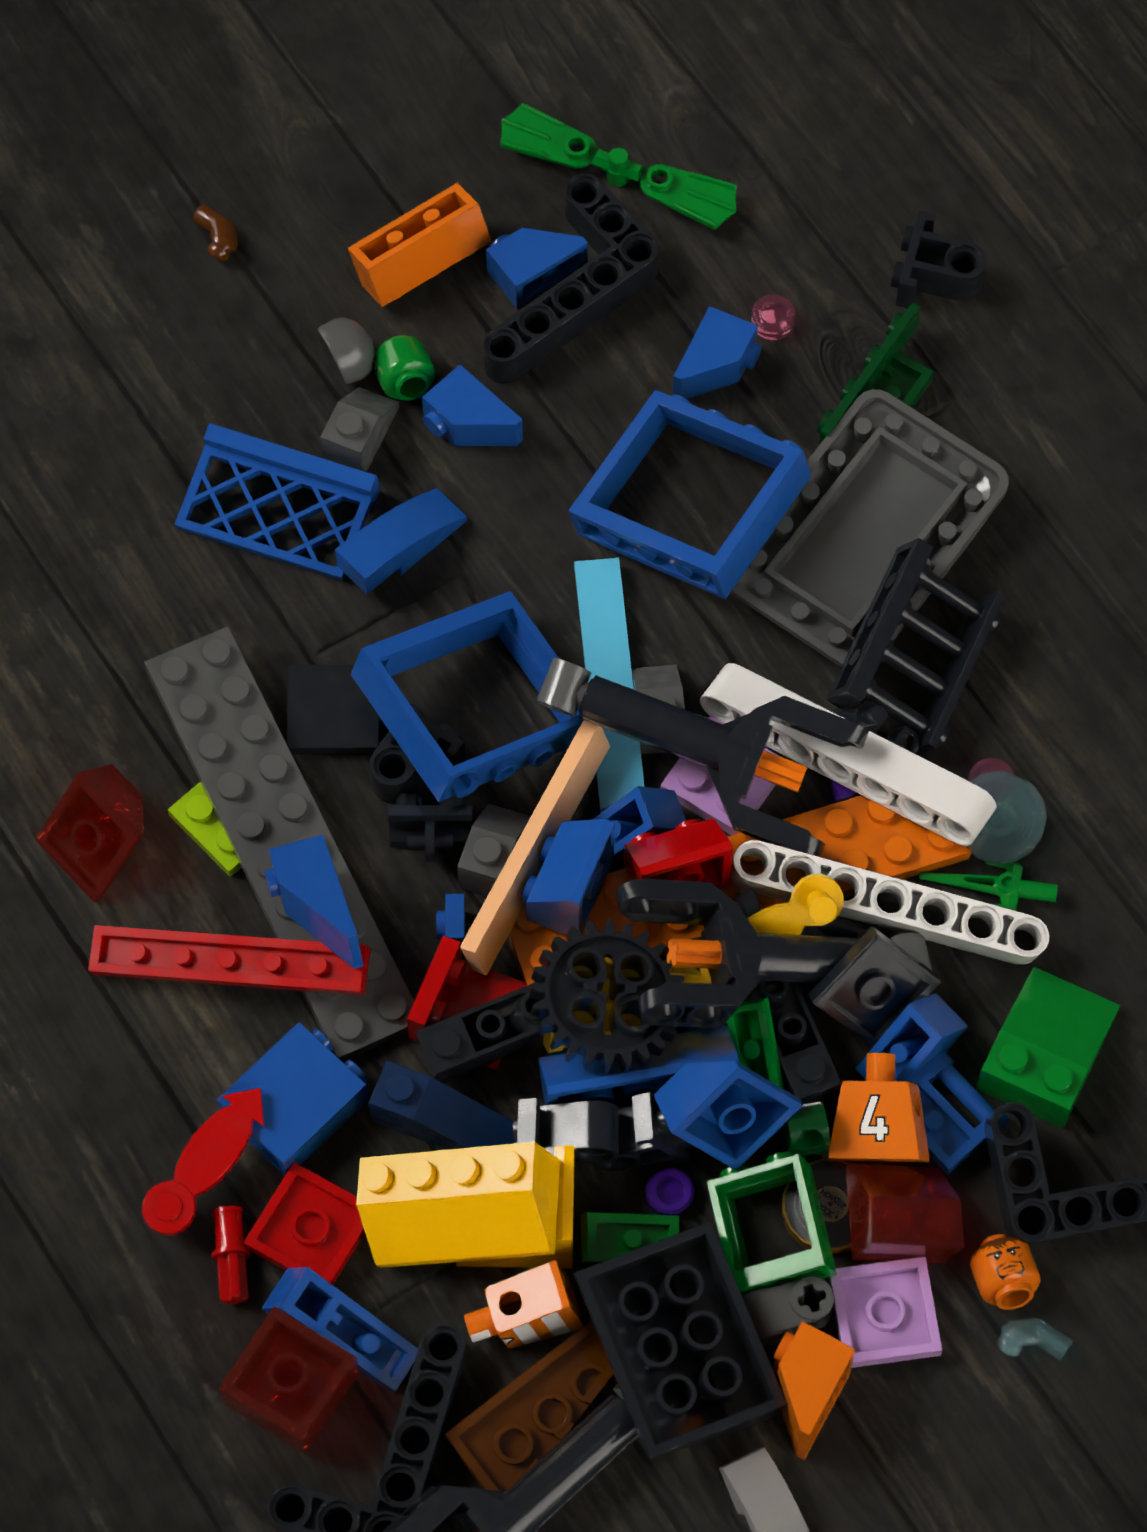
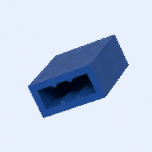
M300 1022L217 1099L220 1110L231 1105L222 1097L223 1095L261 1088L265 1128L254 1121L249 1143L284 1176L293 1162L301 1166L369 1100L365 1084L368 1079L363 1071L351 1060L343 1063L332 1053L334 1047L323 1033L317 1029H313L310 1032Z

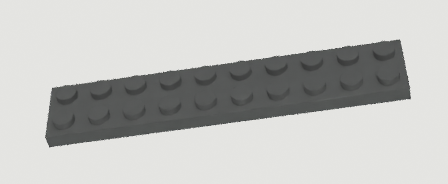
M227 626L144 661L147 674L277 939L319 941L285 914L280 896L271 898L264 870L272 868L268 849L319 835L324 836L358 935L359 944L367 945L371 949L365 995L302 991L321 1032L334 1047L332 1053L343 1062L408 1033L407 1017L414 1000L229 627Z

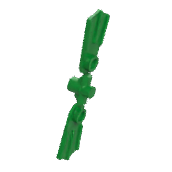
M522 103L513 113L501 120V148L571 168H583L590 164L596 165L606 171L608 183L615 187L626 185L629 179L637 182L640 179V188L647 197L713 230H716L725 220L736 214V184L662 164L652 165L645 169V166L628 160V153L623 148H614L610 152L601 149L597 151L596 144L590 136L525 103ZM579 144L584 149L580 152H574L570 147ZM656 176H662L667 181L657 184L652 179Z

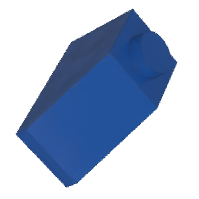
M521 228L511 235L505 234L498 237L486 249L487 272L513 305L519 308L588 263V242L582 236Z
M709 306L673 376V395L677 394L685 399H689L738 383L746 367L753 369L760 355L762 345L757 343L758 325Z
M461 364L422 397L423 422L433 435L438 438L444 436L454 446H518L523 441V419Z
M637 786L592 819H607L615 822L614 861L611 868L624 864V844L630 843L634 837L647 832H655L657 835L668 832L686 821L675 790Z
M935 993L910 1003L869 1053L896 1054L895 1081L906 1082L942 1051L947 1052L968 1026ZM867 1055L855 1068L865 1079Z

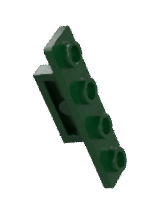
M912 302L904 314L898 312L888 326L886 332L888 337L881 346L875 344L871 348L863 363L864 371L858 379L851 377L844 386L840 395L841 403L835 411L827 410L821 418L816 430L820 434L819 445L826 436L830 435L842 416L863 392L872 389L883 390L911 408L918 402L932 382L934 371L900 352L918 327L921 306Z

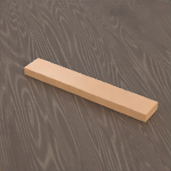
M583 720L460 947L472 971L487 976L526 904L521 901L528 878L530 875L538 877L544 862L539 861V857L547 836H556L561 823L571 820L606 756L610 745L601 726Z

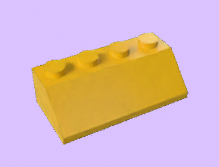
M536 1142L360 1158L356 1205L375 1265L379 1268L555 1254L561 1159Z

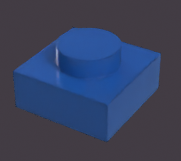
M445 894V911H436L437 939H442L443 936L460 941L462 944L466 937L464 894Z

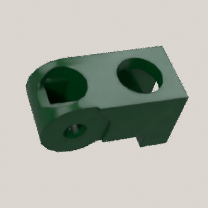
M823 1102L803 1104L778 1129L782 1152H793L794 1155L799 1154L808 1163L819 1159H829L830 1135Z

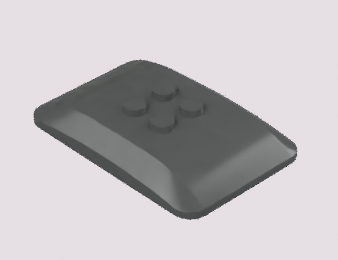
M872 389L863 392L842 416L830 435L826 436L810 456L807 463L812 475L730 593L840 667L844 663L897 547L917 538L931 545L933 549L926 563L929 564L931 572L943 579L1003 499L1009 485L1007 472L999 463L883 390ZM919 585L915 587L909 599L912 603L911 608L918 611L931 593ZM902 623L897 625L891 638L892 640L898 636L905 625Z

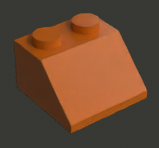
M803 1321L795 1335L788 1331L784 1335L774 1355L776 1361L772 1369L777 1374L778 1384L787 1403L782 1410V1414L795 1455L805 1460L850 1376L856 1349Z

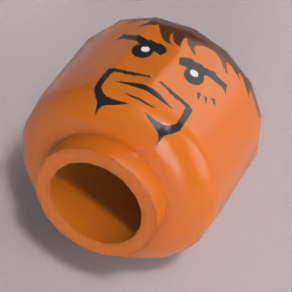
M997 1234L986 1238L972 1255L970 1261V1268L982 1299L990 1305L998 1306L1002 1310L1017 1309L1029 1303L1041 1281L1029 1245L1017 1237Z

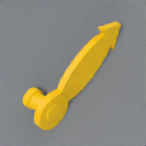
M822 873L810 874L803 877L794 886L789 903L770 906L747 919L757 933L801 935L805 926H824L833 922L841 913L844 905V895L839 884L832 877ZM700 968L699 972L703 976L702 984H712L708 968Z

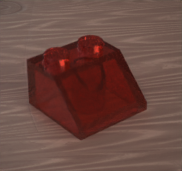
M856 1163L846 1165L853 1260L896 1261L926 1257L927 1263H944L964 1248L961 1200L940 1168Z

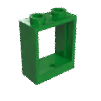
M793 1152L776 1153L767 1157L765 1164L752 1168L741 1165L737 1170L730 1167L720 1172L721 1177L707 1181L722 1250L742 1296L758 1289L776 1287L803 1279L804 1277L815 1276L824 1279L837 1275L811 1164L799 1154L794 1155ZM796 1181L812 1249L750 1267L735 1199Z

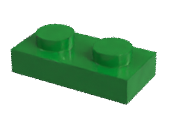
M595 1212L581 1214V1263L599 1264L679 1233V1216Z

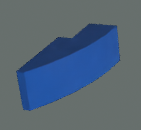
M438 488L427 491L381 515L335 549L337 566L368 595L395 571L400 575L404 574L467 521V516Z

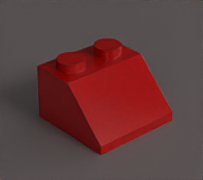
M714 818L705 821L690 819L677 825L674 830L658 835L655 832L643 833L634 837L630 843L624 844V865L630 881L635 879L711 882L719 889L730 886L733 847L729 838Z

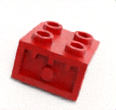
M443 936L407 1017L409 1038L419 1042L416 1031L525 987L527 983L493 970H489L487 976L472 971L468 961L462 959L461 942ZM502 1058L486 1067L496 1070Z

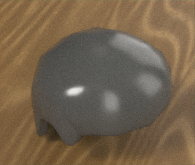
M339 317L318 328L319 334L328 346L346 384L360 381L372 371L375 359L373 340L362 325L353 319Z

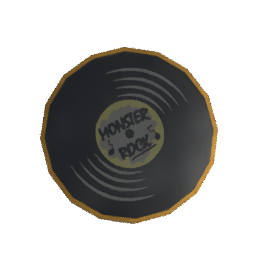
M819 1159L809 1163L811 1164L832 1253L843 1251L846 1253L856 1249L869 1237L877 1220L878 1197L871 1180L858 1167L843 1160ZM796 1181L788 1183L782 1197L784 1223L788 1233L801 1247L808 1250L812 1249Z

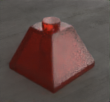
M113 764L78 772L35 839L94 903L102 899L144 835L142 794Z

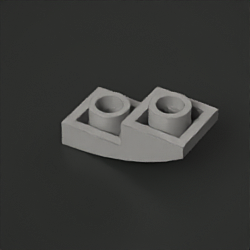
M764 1447L719 1468L738 1514L745 1515L751 1532H809L786 1482Z

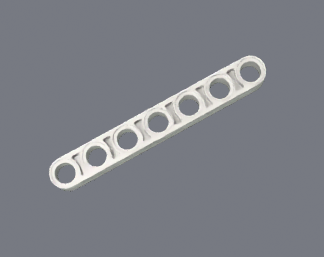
M728 663L722 668L700 698V704L709 716L712 715L723 723L744 716L753 709L782 696L790 697L839 716L734 663ZM771 721L770 723L773 726V730L767 747L959 845H971L997 808L993 797L981 787L870 731L864 747L860 749L852 746L839 747L777 722Z
M750 840L744 842L737 848L732 858L731 880L737 887L743 890L752 888L757 894L789 902L794 886L790 885L787 881L786 871L788 869L799 868L807 876L822 873L832 877L835 881L841 880L849 883L854 890V898L848 901L844 900V905L839 915L841 917L870 925L877 924L881 928L899 933H919L924 936L925 940L1016 965L1031 963L1046 949L1049 943L1047 926L1041 919L1032 915L763 841ZM748 855L759 858L763 864L764 872L756 876L745 873L741 868L740 859ZM881 893L894 895L899 902V911L895 913L883 911L878 906L877 895ZM927 905L938 907L944 914V924L939 926L929 924L922 914L923 907ZM971 918L984 920L990 929L989 937L978 938L974 936L969 930L968 920ZM1017 930L1029 932L1035 941L1034 950L1025 951L1020 949L1015 944L1014 932Z

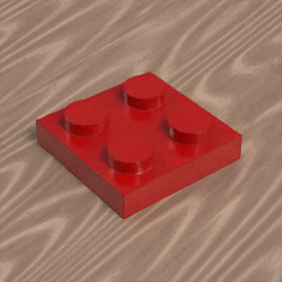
M293 1162L243 1242L244 1247H247L250 1252L285 1271L287 1268L309 1267L330 1284L334 1285L365 1234L356 1205L357 1196Z

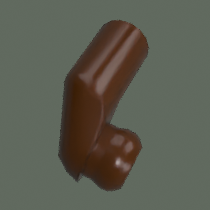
M206 204L200 205L193 216V222L211 233L213 241L207 247L208 254L219 261H227L231 251H236L238 246L236 227L232 221Z

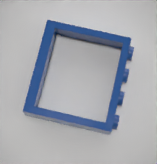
M655 390L568 512L579 536L726 600L812 475L804 451L796 443L790 440L780 441L767 436L756 426L750 424L743 426L733 422L717 410L710 409L706 411L692 405L680 395L674 394L670 396ZM667 425L775 469L715 556L607 510Z
M511 591L361 648L351 672V676L438 802L455 795L458 798L465 797L475 791L479 785L491 780L495 782L504 781L513 775L516 770L530 764L532 767L544 764L553 755L569 748L583 722V719L579 718V708L574 717L550 709L559 721L558 724L453 766L391 676L498 635L539 693L552 659L558 658V656Z

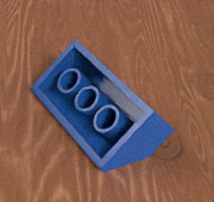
M724 1025L722 1028L690 1027L687 1029V1032L677 1033L672 1043L664 1041L665 1048L660 1056L649 1051L650 1058L644 1067L638 1064L632 1057L631 1066L628 1072L625 1073L621 1070L617 1061L612 1062L607 1074L603 1073L601 1063L598 1060H594L590 1068L584 1070V1056L577 1054L571 1061H565L568 1051L567 1047L561 1051L547 1053L546 1056L538 1058L539 1076L545 1105L581 1101H605L621 1108L633 1105L632 1096L648 1092L654 1095L687 1062L737 1061L739 1063L738 1054L727 1025Z

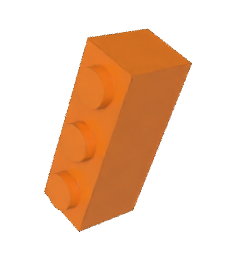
M456 183L348 247V251L361 285L381 307H384L430 278L437 276L450 266L472 255L492 241L479 204Z

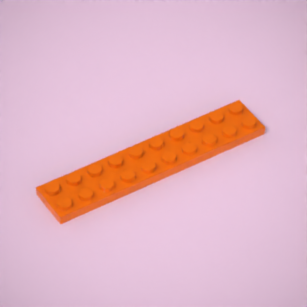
M862 795L782 819L807 829L814 838L824 842L825 846L820 856L821 858L901 880L917 876L921 872L933 871L968 860L971 855L969 846L954 843ZM743 833L727 836L733 847V856L737 848L744 842L750 840L761 841ZM748 855L740 859L741 868L745 873L756 876L764 872L763 864L759 858ZM626 868L608 873L588 918V921L592 920L596 925L598 932L604 930L608 919L612 920L615 932L618 933L623 931L627 923L632 924V937L636 939L645 931L650 932L646 945L653 948L663 943L665 948L661 955L669 952L668 942L670 939L691 940L702 938L701 932L704 930V925L633 922L622 915L619 911L616 892L622 884L630 881ZM791 868L786 871L787 881L792 886H795L803 877L807 876L799 868ZM732 880L730 881V886L720 888L730 898L735 897L738 891L743 890L737 887ZM841 880L836 881L842 890L844 898L854 895V890L849 883ZM755 893L761 910L776 904L789 903ZM525 904L508 937L524 982L530 985L535 983L531 979L535 966H542L539 963L542 951L548 950L553 952L550 946L554 937L558 936L566 942L567 938L565 934L528 921Z

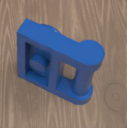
M942 1051L906 1082L917 1084L920 1090L929 1157L949 1175L987 1142L984 1123L988 1114L994 1108L953 1067L955 1061L945 1051ZM939 1079L981 1123L974 1129L931 1085L933 1081ZM1005 1113L998 1120L1000 1132L1010 1122V1118Z

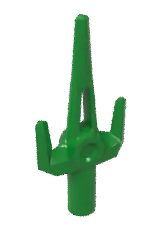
M985 859V863L988 865L1007 869L1000 876L919 873L920 880L996 895L1002 904L992 905L1017 911L1019 898L1055 903L1057 899L1058 884L1022 880L1023 866L1019 862L1014 861L996 862Z

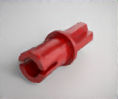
M222 1206L214 1209L212 1212L216 1250L211 1255L212 1260L217 1262L220 1300L222 1303L229 1305L246 1302L249 1297L246 1259L250 1257V1250L244 1247L243 1208L239 1206Z

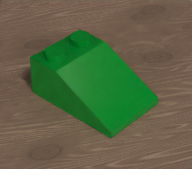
M1033 967L981 1069L976 1090L1005 1103L1014 1102L1022 1104L1031 1111L1032 1115L1064 1129L1121 1005Z

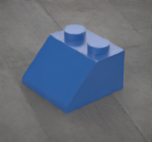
M607 819L565 821L561 823L556 836H547L539 857V861L544 862L538 877L530 875L521 901L526 903L528 921L567 935L569 928L574 926L582 934L614 861L615 822Z
M737 1061L687 1062L654 1094L672 1134L735 1170L803 1106L799 1098Z

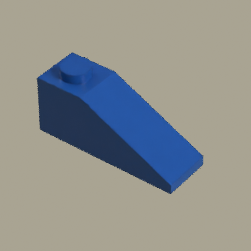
M319 835L268 849L272 868L264 870L271 898L280 896L285 914L352 968L363 967L358 935L324 836Z
M309 1267L287 1268L261 1308L299 1337L391 1392H396L415 1362L418 1353L417 1347Z

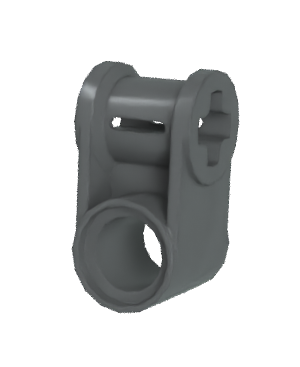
M815 1276L804 1277L803 1279L776 1287L758 1289L742 1296L763 1348L779 1344L787 1331L795 1335L802 1321L819 1330L828 1324L833 1313V1290L826 1281ZM812 1295L815 1302H820L819 1311L811 1312L810 1307L804 1305V1297Z

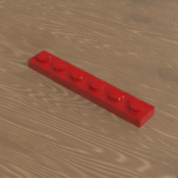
M95 925L88 971L93 975L365 995L371 949L367 945H360L363 967L354 969L319 941Z

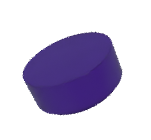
M665 1168L655 1172L650 1177L646 1186V1202L649 1209L655 1215H675L681 1217L691 1208L694 1198V1187L687 1174L675 1168Z

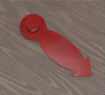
M261 1088L223 1095L222 1097L231 1105L218 1110L194 1133L177 1162L174 1179L159 1183L147 1192L142 1204V1213L145 1222L153 1231L161 1235H176L186 1230L196 1215V1197L212 1189L235 1166L252 1135L253 1122L256 1121L265 1128Z

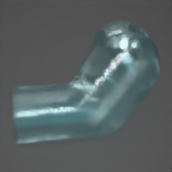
M1037 1318L1007 1322L1001 1328L1002 1334L997 1339L998 1348L1009 1356H1017L1022 1351L1023 1346L1036 1345L1059 1361L1062 1360L1073 1342L1072 1339Z

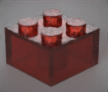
M273 1307L219 1387V1391L224 1405L306 1455L360 1372L356 1356L276 1307Z

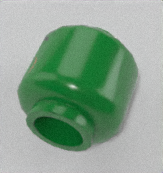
M409 335L394 336L384 341L375 351L373 370L384 393L392 399L403 401L415 400L424 395L435 379V367L423 342L416 337Z

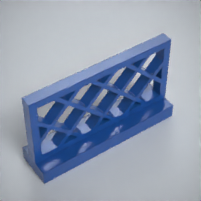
M209 423L203 438L205 442L203 452L174 524L176 529L343 582L346 574L338 566L335 567L319 562L312 549L334 538H337L341 545L344 543L341 535L349 532L347 537L349 539L364 527L371 506L376 505L381 491L377 476ZM212 459L230 464L236 477L211 487L206 475ZM237 467L248 471L240 474ZM259 475L271 477L277 490L253 501L244 482ZM279 480L290 484L282 487ZM204 483L207 490L200 493V490ZM240 485L249 503L224 514L216 496ZM301 488L312 490L319 503L295 514L286 495ZM320 493L331 497L326 500H323ZM212 498L220 517L204 525L189 521L194 506ZM282 498L290 517L266 528L258 509ZM342 501L359 505L355 518L339 527L336 526L328 508ZM253 511L262 530L246 538L234 535L229 522ZM323 511L332 530L308 541L299 522ZM295 524L303 544L289 551L276 548L271 535ZM225 525L228 533L218 530L217 528ZM266 538L270 546L259 543V541ZM308 551L311 559L300 555Z

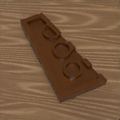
M592 1320L444 1434L443 1438L483 1490L507 1491L567 1435L614 1374Z

